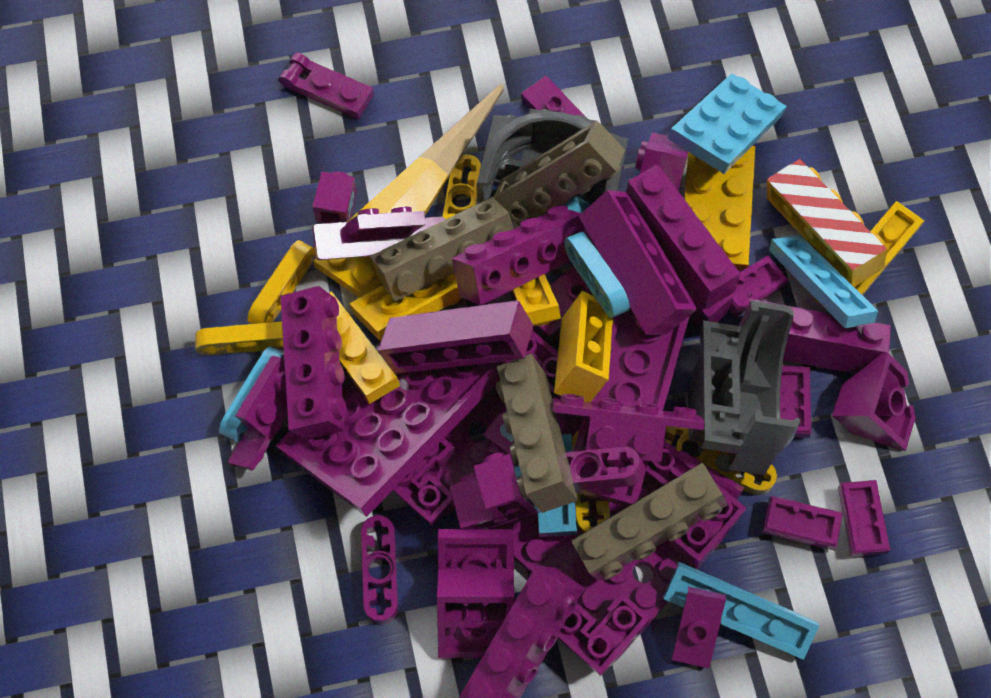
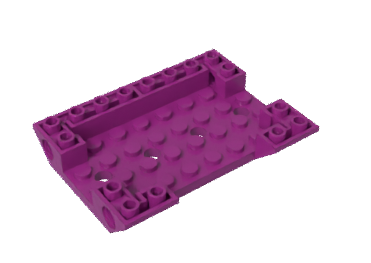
M532 331L525 356L532 354L546 373L552 399H561V395L554 393L558 352ZM496 385L393 489L397 496L430 525L455 511L449 486L460 483L459 479L461 477L475 473L474 466L484 463V458L492 455L486 449L488 446L486 440L476 441L470 437L469 432L473 427L479 425L488 428L506 407V404L501 401L498 395ZM556 413L561 434H571L573 439L575 433L580 430L583 416ZM664 440L661 463L648 462L638 501L696 466ZM716 483L728 504L722 508V511L717 516L708 521L701 520L689 527V531L682 537L673 541L667 540L657 546L656 551L642 560L635 559L625 565L623 570L616 576L600 581L589 574L572 543V540L583 534L578 528L577 535L540 537L538 513L491 529H514V560L530 574L535 566L556 567L585 588L578 599L575 610L567 618L558 633V639L601 676L628 650L669 603V601L663 598V594L677 563L681 562L698 570L747 508ZM580 499L581 503L589 502V515L583 516V518H591L596 524L598 520L604 519V515H598L596 510V500L602 502L604 500ZM609 502L610 518L627 507ZM645 565L652 570L653 579L648 583H640L633 577L632 570L636 566Z

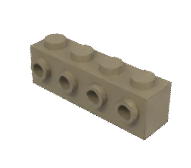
M595 121L504 177L493 198L509 212L511 220L518 226H521L522 221L538 218L546 214L552 207L564 206L571 197L578 193L581 195L587 193L594 184L603 179L607 181L613 178L621 168L620 162L625 149L598 121Z
M491 197L371 255L370 258L381 285L391 298L397 301L454 273L452 258L464 253L467 247L483 244L493 239L495 234L510 231L514 227L509 212Z
M532 354L526 355L524 359L513 360L497 366L500 381L496 383V389L501 401L506 404L507 412L503 413V420L508 432L513 435L514 444L510 445V451L515 464L520 466L522 476L517 478V482L524 499L530 498L541 513L577 501L557 415L555 412H552L553 399L546 373Z
M701 463L572 540V543L589 574L598 581L602 579L607 580L619 574L625 565L635 559L642 560L656 551L657 546L667 540L673 541L682 537L689 531V527L701 520L708 521L714 518L728 504L705 465Z

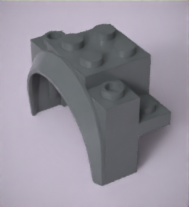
M530 109L529 114L519 118L514 115L501 116L494 114L476 183L477 202H483L490 198L493 184L499 185L504 177L591 125L596 120H590L581 115L574 116L553 112L548 109ZM610 133L625 149L620 162L621 168L619 172L610 180L606 181L603 179L594 184L587 193L583 195L578 193L575 196L582 198L584 201L595 202L607 190L619 191L628 138ZM523 151L521 161L512 158V156Z
M751 300L739 326L703 321L700 327V358L688 382V408L695 409L697 411L696 415H701L705 423L704 430L688 428L689 441L701 443V448L728 452L729 470L765 475L776 455L792 442L799 426V418L793 421L780 419L782 365L787 338L794 318V312L790 306Z

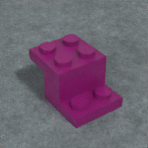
M438 529V658H482L514 604V529Z

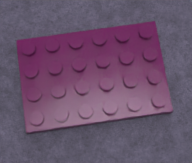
M381 342L375 347L377 351L380 347ZM513 360L397 373L395 375L400 386L371 404L368 403L347 375L342 383V397L347 406V416L344 418L345 431L308 440L289 431L275 446L281 454L367 517L500 381L497 366Z

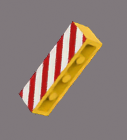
M798 159L767 179V199L853 287L885 268L887 247L883 239L877 234L873 235L865 227L860 215L854 211L851 212L843 204L840 195L834 189L830 190L821 181L818 172L814 168H808L801 159Z

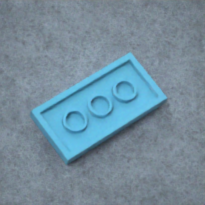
M732 73L671 128L667 139L725 174L782 117L787 106L779 102L773 95L764 93L754 87L745 78L738 77Z

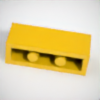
M584 291L580 293L562 317L554 393L561 396L562 394L580 395L584 397V402H591L609 380L613 318L607 316L593 295Z

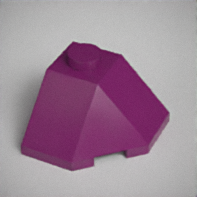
M889 353L880 354L842 385L832 416L852 434L900 451H906L915 423L913 405H907L904 387L909 385L907 370Z

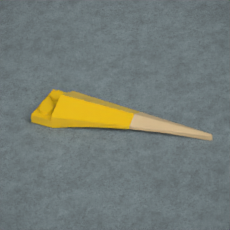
M503 84L497 86L361 210L377 208L379 213H391L393 208L409 206L412 207V212L424 211L426 215L462 154L502 95ZM370 257L317 260L315 258L313 260L315 268L359 298L382 286Z

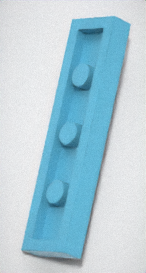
M801 235L771 240L769 251L844 328L875 323L878 310Z
M681 562L677 563L663 594L665 600L684 607L688 586L726 595V602L720 624L804 660L819 628L817 621Z

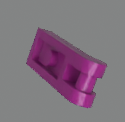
M299 52L294 53L289 61L290 67L288 70H283L278 78L284 87L358 120L374 96L373 87L310 61L308 57ZM301 73L308 75L306 80L299 78Z

